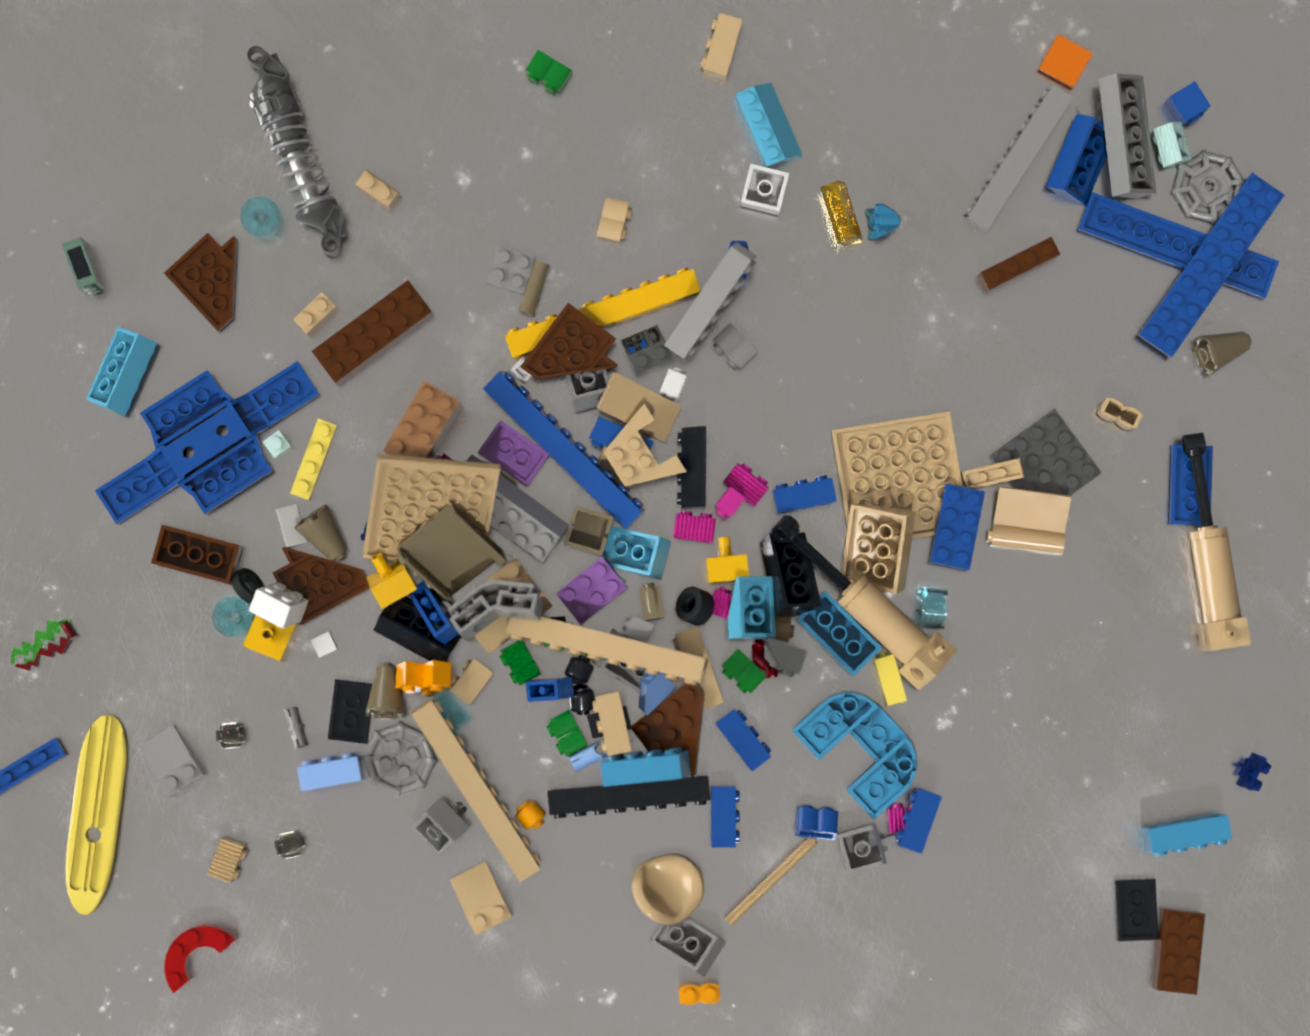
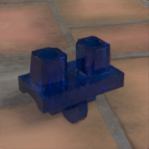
M1252 752L1250 758L1246 757L1243 764L1237 762L1236 766L1241 769L1238 773L1240 778L1236 785L1250 791H1259L1262 786V781L1257 779L1259 773L1267 774L1271 769V765L1266 761L1267 758Z

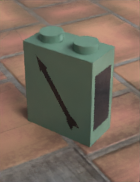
M81 237L63 243L62 247L78 289L89 295L99 293L100 289L104 288L88 243Z

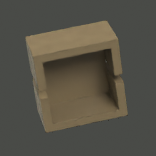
M575 506L570 521L574 528H568L564 545L603 556L608 538H605V535L610 534L614 517Z

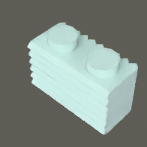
M1170 122L1153 129V141L1158 147V160L1162 167H1173L1191 160L1182 122Z

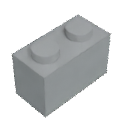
M632 615L631 619H626L622 629L625 630L626 636L647 643L655 625Z

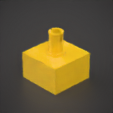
M731 537L718 538L720 556L706 558L708 584L734 582L738 576H749L747 554L735 556L732 554Z
M378 553L371 558L377 571L366 578L370 590L381 609L417 590L407 566L402 565L400 561H394L388 565L382 553Z
M255 615L243 646L283 662L298 624L282 629Z

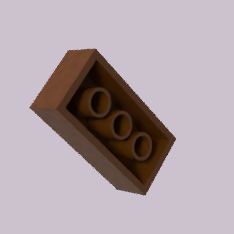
M161 525L151 563L232 585L231 578L236 572L243 546Z
M1161 907L1158 930L1159 940H1157L1153 988L1155 990L1197 995L1205 913Z

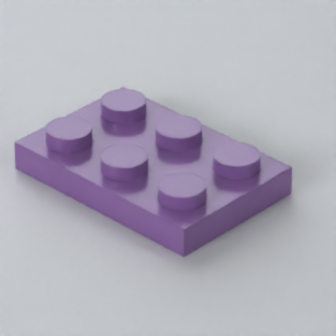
M501 420L477 452L491 463L500 464L502 470L526 487L550 455Z
M602 556L556 594L579 624L582 625L628 587L605 557Z

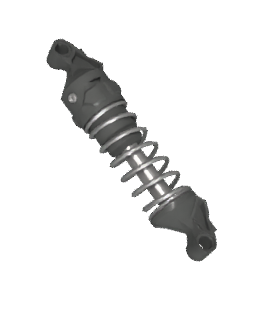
M252 46L247 52L248 61L251 66L261 72L249 95L250 106L254 109L262 130L267 131L264 136L269 137L272 147L270 151H277L278 155L286 157L278 160L275 165L280 166L288 162L291 165L293 171L284 174L281 179L286 180L295 176L298 186L288 189L286 193L292 194L301 191L304 200L292 205L293 208L300 207L295 212L297 221L322 230L324 232L321 241L322 250L327 255H335L340 249L341 237L348 235L344 226L343 210L338 205L335 197L323 195L330 187L328 182L318 181L323 176L325 170L321 167H312L318 161L319 155L306 153L312 148L313 141L305 138L308 127L301 122L302 111L296 98V91L290 83L289 72L280 63L277 53L270 55L260 46ZM254 53L262 54V58L258 61L251 59ZM314 156L315 159L307 165L305 157ZM310 171H321V173L313 179ZM316 185H326V188L318 193ZM334 241L336 243L335 248L332 250L326 249V242Z

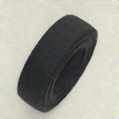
M247 568L239 569L231 578L232 586L237 595L248 603H252L256 589L264 587L260 578ZM245 582H247V583L249 584V586L251 587L252 590H250V589L247 587V585L245 584Z

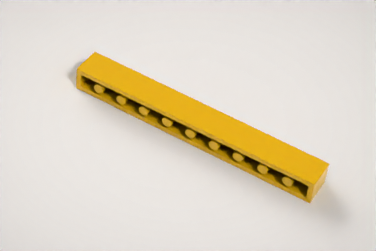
M687 267L678 270L677 274L671 277L669 274L663 275L658 278L659 281L643 282L639 284L640 288L632 290V287L620 291V295L613 296V294L604 296L600 302L590 301L584 303L583 308L578 310L600 327L605 328L699 295L701 289L694 270H689ZM557 314L547 316L545 318L546 321L540 323L538 321L526 324V328L521 330L519 327L508 330L505 338L513 360L529 355L558 317Z

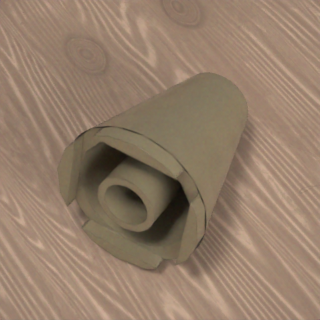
M1243 331L1202 335L1194 339L1197 342L1193 346V351L1199 367H1204L1207 370L1204 373L1210 375L1248 351L1252 341L1250 336Z
M324 504L311 512V515L306 519L303 518L294 528L330 560L335 559L338 561L346 555L344 551L347 547L327 504Z
M381 663L376 668L365 711L367 717L370 714L374 715V719H397V715L402 714V718L406 716L401 689H396V667L392 663Z

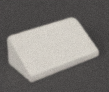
M297 504L276 509L286 547L290 548L308 543L294 528L301 521Z

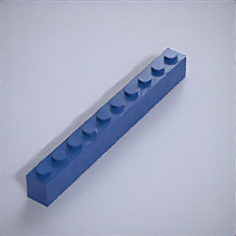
M499 371L483 390L625 529L628 528L645 511L642 507L643 503L636 497L632 498L628 494V488L614 480L615 476L608 469L604 470L599 466L601 462L594 455H588L585 452L586 447L579 441L575 442L571 438V432L565 427L561 428L557 424L558 420L551 413L547 414L543 410L544 406L538 400L534 399L533 401L528 396L529 391L524 386H518L514 382L515 378L508 371Z

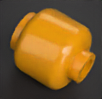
M528 799L516 809L518 811L516 818L525 829L528 830L533 827L536 830L544 824L542 819L546 813L537 801L533 800L530 802Z

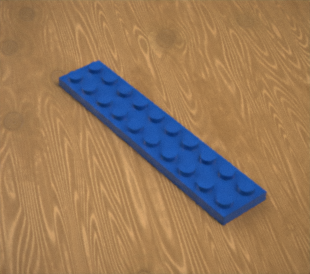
M1252 172L1138 336L1169 358H1172L1285 195Z
M1094 192L1090 194L1078 230L1181 269L1187 266L1207 237L1205 233ZM1247 249L1223 284L1265 299L1279 261Z

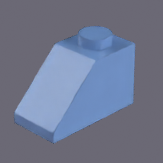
M658 672L657 676L645 673L641 679L639 708L646 715H649L676 689L674 684L668 678H665L664 673Z

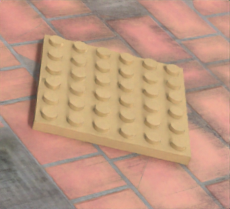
M950 411L831 430L847 529L850 506L853 503L892 507L916 512L912 539L934 536L945 484L963 487Z
M377 454L363 558H372L374 555L382 553L385 560L399 561L396 547L451 502L488 536L500 464Z

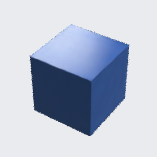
M1196 81L1174 93L1165 101L1175 120L1183 123L1182 126L1188 122L1191 124L1204 116L1203 113L1211 107Z

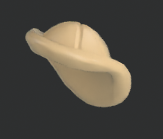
M668 854L652 858L638 867L632 879V892L637 905L648 918L660 924L673 925L688 918L698 908L704 896V880L700 869L690 859L678 854Z

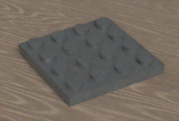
M1055 408L989 455L994 463L1021 458L1025 477L1008 481L1013 488L1071 496L1102 473Z

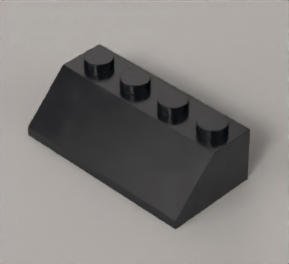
M706 426L682 428V433H678V445H681V453L678 452L677 457L687 472L677 474V484H681V492H677V504H681V509H705Z
M805 532L799 533L807 541ZM772 533L768 534L760 543L767 577H773L776 617L797 616L820 608L822 604L812 561L791 542L789 544L787 542L781 543L773 537Z
M406 596L383 609L373 630L428 661L448 662L462 638L458 634L445 645L433 636L412 599Z

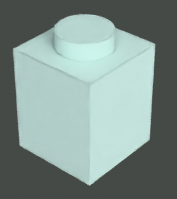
M279 430L263 441L272 456L277 460L293 449L292 445Z

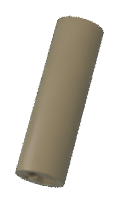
M540 261L534 262L519 312L534 316L550 265Z

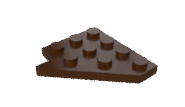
M207 233L166 270L164 274L219 332L234 317L237 239L233 236L221 247Z
M567 303L520 367L536 379L615 368L618 364L608 358L605 353L616 338L570 303Z
M283 547L282 550L289 564L272 573L277 583L285 585L286 589L301 593L303 598L309 600L303 618L299 622L301 626L370 589L362 569L287 547Z
M686 683L660 703L649 715H645L631 726L632 731L648 752L662 749L664 753L666 750L676 747H682V751L688 750L691 768L690 775L692 777L697 773L705 694L697 684L695 686Z

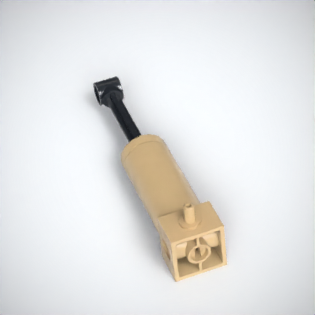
M1203 432L1182 435L1183 452L1187 457H1190L1201 522V528H1198V531L1190 532L1189 535L1204 623H1199L1203 651L1251 645L1247 617H1241L1227 527L1218 528L1217 525L1213 526L1202 455L1206 452L1205 437Z
M785 515L772 528V535L777 541L794 544L843 590L841 593L843 596L837 603L904 664L898 672L915 688L920 690L935 678L957 652V649L938 631L929 637L865 576L862 575L859 579H854L852 582L848 580L799 534V524L795 518Z

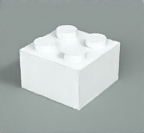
M750 164L740 206L779 216L789 173Z
M274 583L256 589L249 611L283 629L301 622L309 600L303 598V595L299 592L286 589V586L281 583Z

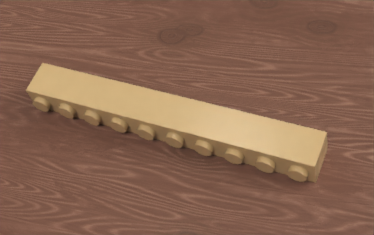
M542 616L540 621L509 618L506 633L512 634V639L522 641L524 637L531 639L530 643L542 646V642L548 643L551 649L561 651V647L569 649L568 653L579 656L581 652L587 653V658L598 661L600 657L606 658L607 663L617 666L619 662L626 663V668L637 671L639 667L645 668V673L656 676L658 672L665 673V678L676 681L677 677L684 678V683L695 686L697 682L703 683L708 659Z
M429 699L412 710L411 715L521 883L541 870L538 865L541 861L535 852L530 853L527 848L530 844L525 836H519L517 832L519 827L514 819H508L506 815L508 810L503 802L500 804L497 802L495 797L498 795L492 785L489 787L486 785L484 780L487 777L481 768L477 770L474 766L476 760L470 752L466 754L463 749L465 743L459 735L455 737L452 732L454 726L448 718L444 720L441 715L443 709L437 701L433 703L432 699Z

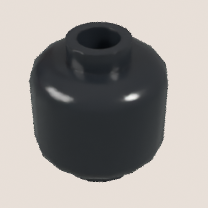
M580 655L578 658H570L564 673L567 677H572V683L579 686L588 683L594 669L593 665L589 663L591 659Z
M588 685L573 686L574 697L568 698L570 710L577 712L579 716L588 715L589 711L593 709L592 701H595L594 691L588 688Z

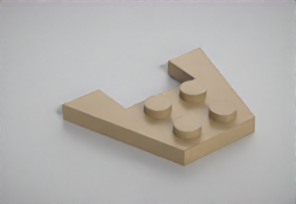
M645 404L641 406L603 452L624 487L687 472L677 455L658 465L638 431L655 421Z

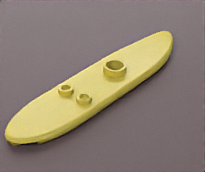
M113 715L99 717L89 728L78 761L66 853V885L72 905L82 915L90 914L100 903L109 882L115 856L126 773L127 747L124 730L118 719ZM96 827L101 832V838L93 843L88 840L87 833L91 828Z

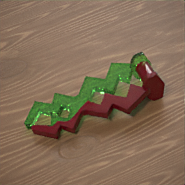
M68 619L60 622L47 621L46 632L35 630V643L33 645L22 642V649L12 647L11 664L15 663L17 654L28 656V651L33 652V659L24 657L25 664L15 665L18 668L30 671L31 665L38 667L40 655L53 657L54 651L63 654L70 640L77 637V634L74 633L68 623ZM59 626H61L67 638L60 637V646L48 643L47 650L41 648L42 639L53 641V631L59 634Z

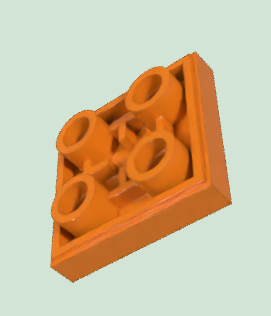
M1058 34L1038 70L1073 89L1093 53Z

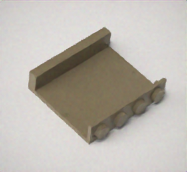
M452 502L396 547L399 555L397 558L404 566L408 565L417 578L421 577L430 590L434 589L442 601H447L451 605L454 604L452 595L495 560L501 566L506 562L503 550Z

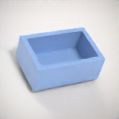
M350 753L341 755L342 759L336 760V757L333 756L321 759L322 763L317 764L316 760L301 762L302 766L297 767L301 791L364 780L361 756Z

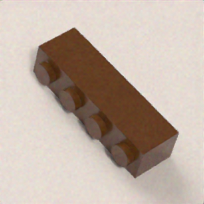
M1051 236L980 272L978 277L986 293L1058 258L1060 252Z

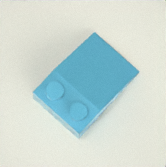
M612 526L610 534L606 535L608 540L603 554L609 564L616 569L661 580L671 541L662 537Z
M736 577L728 615L729 639H766L768 637H776L773 577Z

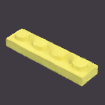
M321 419L317 420L290 494L310 501L337 425Z

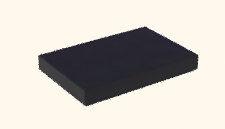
M335 679L328 739L368 744L372 714L367 717L365 711L372 687L371 683Z
M1156 879L1114 880L1117 941L1159 940Z

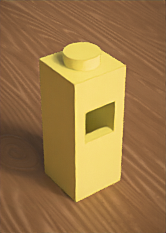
M888 652L877 654V659H874L873 662L886 706L907 701L894 655H889Z

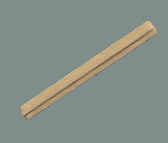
M807 838L725 917V920L730 925H734L817 845V841L814 838Z

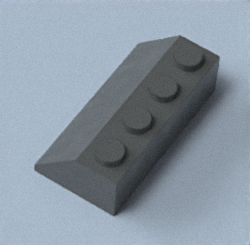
M770 637L766 638L765 645L776 668L780 669V674L788 677L800 674L808 651Z

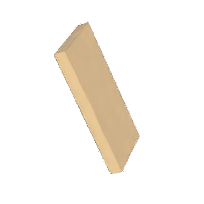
M613 372L597 409L627 424L641 406L645 404L655 421L640 431L665 442L682 406Z

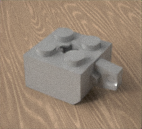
M875 823L837 833L839 847L848 874L886 864L884 852L888 851L887 846L897 843L895 835L884 837L883 833L879 834ZM860 843H862V845L867 846V849H864L865 853L861 854L860 851L856 850V848L859 847L858 845Z

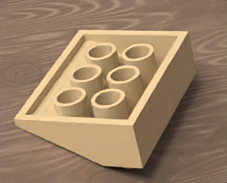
M852 503L850 506L842 574L851 582L863 575L881 591L898 594L905 590L916 512L892 507Z
M514 558L484 581L503 580L532 583L540 591L539 596L544 601L542 614L553 607L517 558ZM498 593L489 595L485 599L496 597ZM499 617L475 635V638L488 654L511 638L512 634L506 633L509 618Z

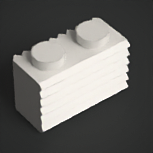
M675 367L673 370L668 369L660 395L676 402L679 401L687 380L684 374L685 371Z

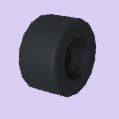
M694 586L683 590L676 602L677 616L681 620L697 626L707 622L714 610L713 596L709 592Z

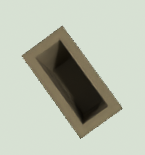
M655 583L643 584V588H640L639 591L645 621L665 618L659 585L655 586Z

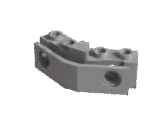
M491 580L481 583L450 606L449 609L454 616L449 620L467 642L499 617L540 621L544 601L539 596L540 591L532 583ZM498 593L496 597L485 599L489 595Z

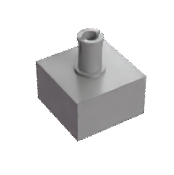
M442 798L429 808L412 826L439 856L469 828L460 818L466 812V808L463 806L458 811L457 809L462 805L460 802H457L451 808Z

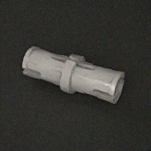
M297 707L285 709L284 712L289 725L287 729L288 732H291L294 748L298 749L302 748V746H307L302 730L304 726L300 723Z

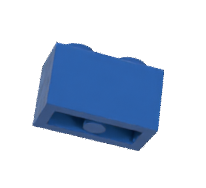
M572 677L538 679L526 682L528 702L574 697Z

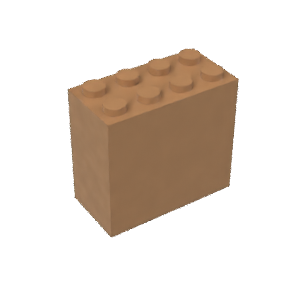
M423 381L383 451L387 455L434 459L464 407L456 398Z

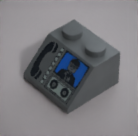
M658 325L621 340L636 377L673 362L669 348L664 346L666 341Z

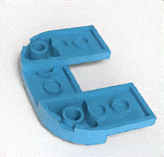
M846 691L828 697L792 730L819 760L849 733L875 759L876 763L847 788V791L873 819L877 818L909 788L915 777L918 760L912 740L879 703L863 693Z

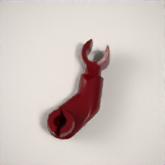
M762 639L755 640L754 644H752L753 662L766 671V678H771L772 675L777 677L779 670L771 667L770 663L765 659V642Z

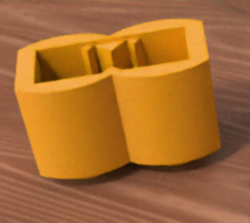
M706 981L699 985L691 982L679 985L680 1003L694 1005L699 1002L713 1004L720 1001L719 983Z

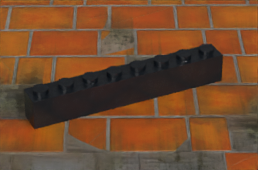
M708 775L605 787L600 785L547 791L549 815H554V819L566 818L568 813H574V817L586 816V812L594 811V815L606 814V810L614 809V813L626 812V808L633 807L634 811L647 810L646 806L664 809L667 808L666 804H674L675 807L687 806L686 802H694L695 805H706V801L710 800Z

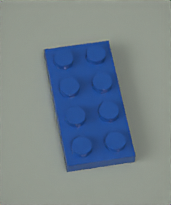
M1172 444L1169 525L1201 526L1190 457L1184 454L1182 445ZM1206 446V452L1202 455L1211 509L1213 446Z
M945 484L930 563L970 570L985 491Z

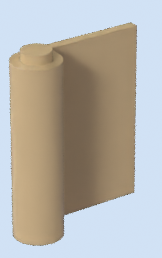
M999 486L992 530L988 529L987 541L990 542V546L1063 555L1065 529L1072 497L1070 495Z

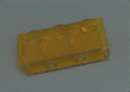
M838 180L820 187L837 243L847 245L863 239L845 182Z

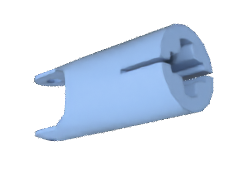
M604 738L568 756L576 772L608 756L607 753H596V748Z

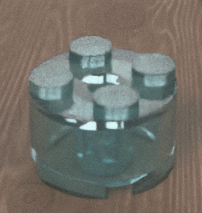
M255 197L247 201L241 208L240 219L242 226L252 237L268 240L279 233L283 224V215L279 207L271 199ZM260 215L266 216L264 217L263 222H260V220H258L260 218Z
M923 587L922 590L918 589L917 601L920 608L915 611V621L919 627L945 628L943 623H946L948 601H945V595H948L947 589Z
M227 597L220 600L212 614V621L216 630L228 637L246 635L255 618V614L249 611L251 604L238 597ZM232 612L234 614H238L236 622L230 620V617H232Z

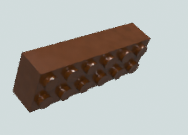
M407 280L313 349L312 353L332 380L339 385L434 314L410 281Z

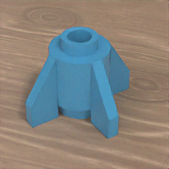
M883 203L876 204L875 209H866L865 211L870 218L871 229L868 234L869 239H877L891 231L897 230L898 226H900V216L895 210Z

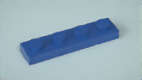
M57 737L0 770V795L67 755Z

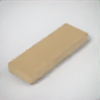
M1021 458L961 471L965 488L970 489L1025 477Z

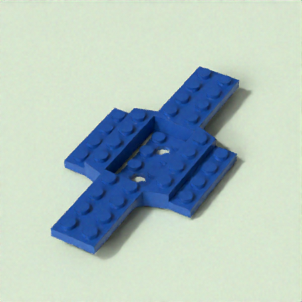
M298 361L236 399H233L223 391L209 370H206L140 412L151 430L155 451L96 489L95 492L117 525L177 486L182 487L193 496L203 513L207 514L273 471L263 456L258 434L320 394ZM220 425H226L228 428L227 435L219 436L217 428ZM244 437L248 438L245 441L238 444L237 446H235L234 448H232L231 450L221 455L220 457L216 458L206 466L202 467L195 473L185 478V475L187 473L202 465L203 463H205L212 457L216 456L223 450L227 449L237 441L241 440ZM192 447L194 455L191 458H185L183 455L184 448Z

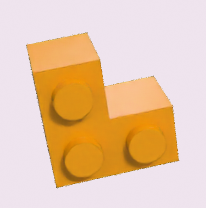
M432 660L425 664L405 661L397 665L396 689H402L404 693L420 692L422 696H433V693L442 692L443 689L450 687L451 663Z

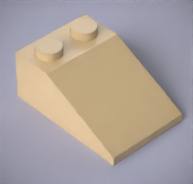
M486 861L450 879L475 935L513 916Z

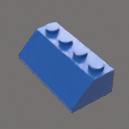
M1076 114L1046 185L1056 194L1085 206L1107 157L1104 124L1092 116Z

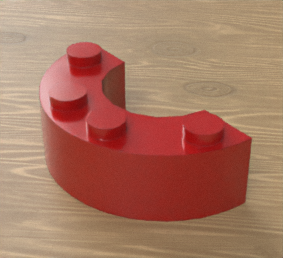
M214 924L198 925L180 934L170 945L164 962L165 977L173 993L177 992L193 978L189 972L188 962L190 955L195 949L207 946L222 953L239 937L229 929Z

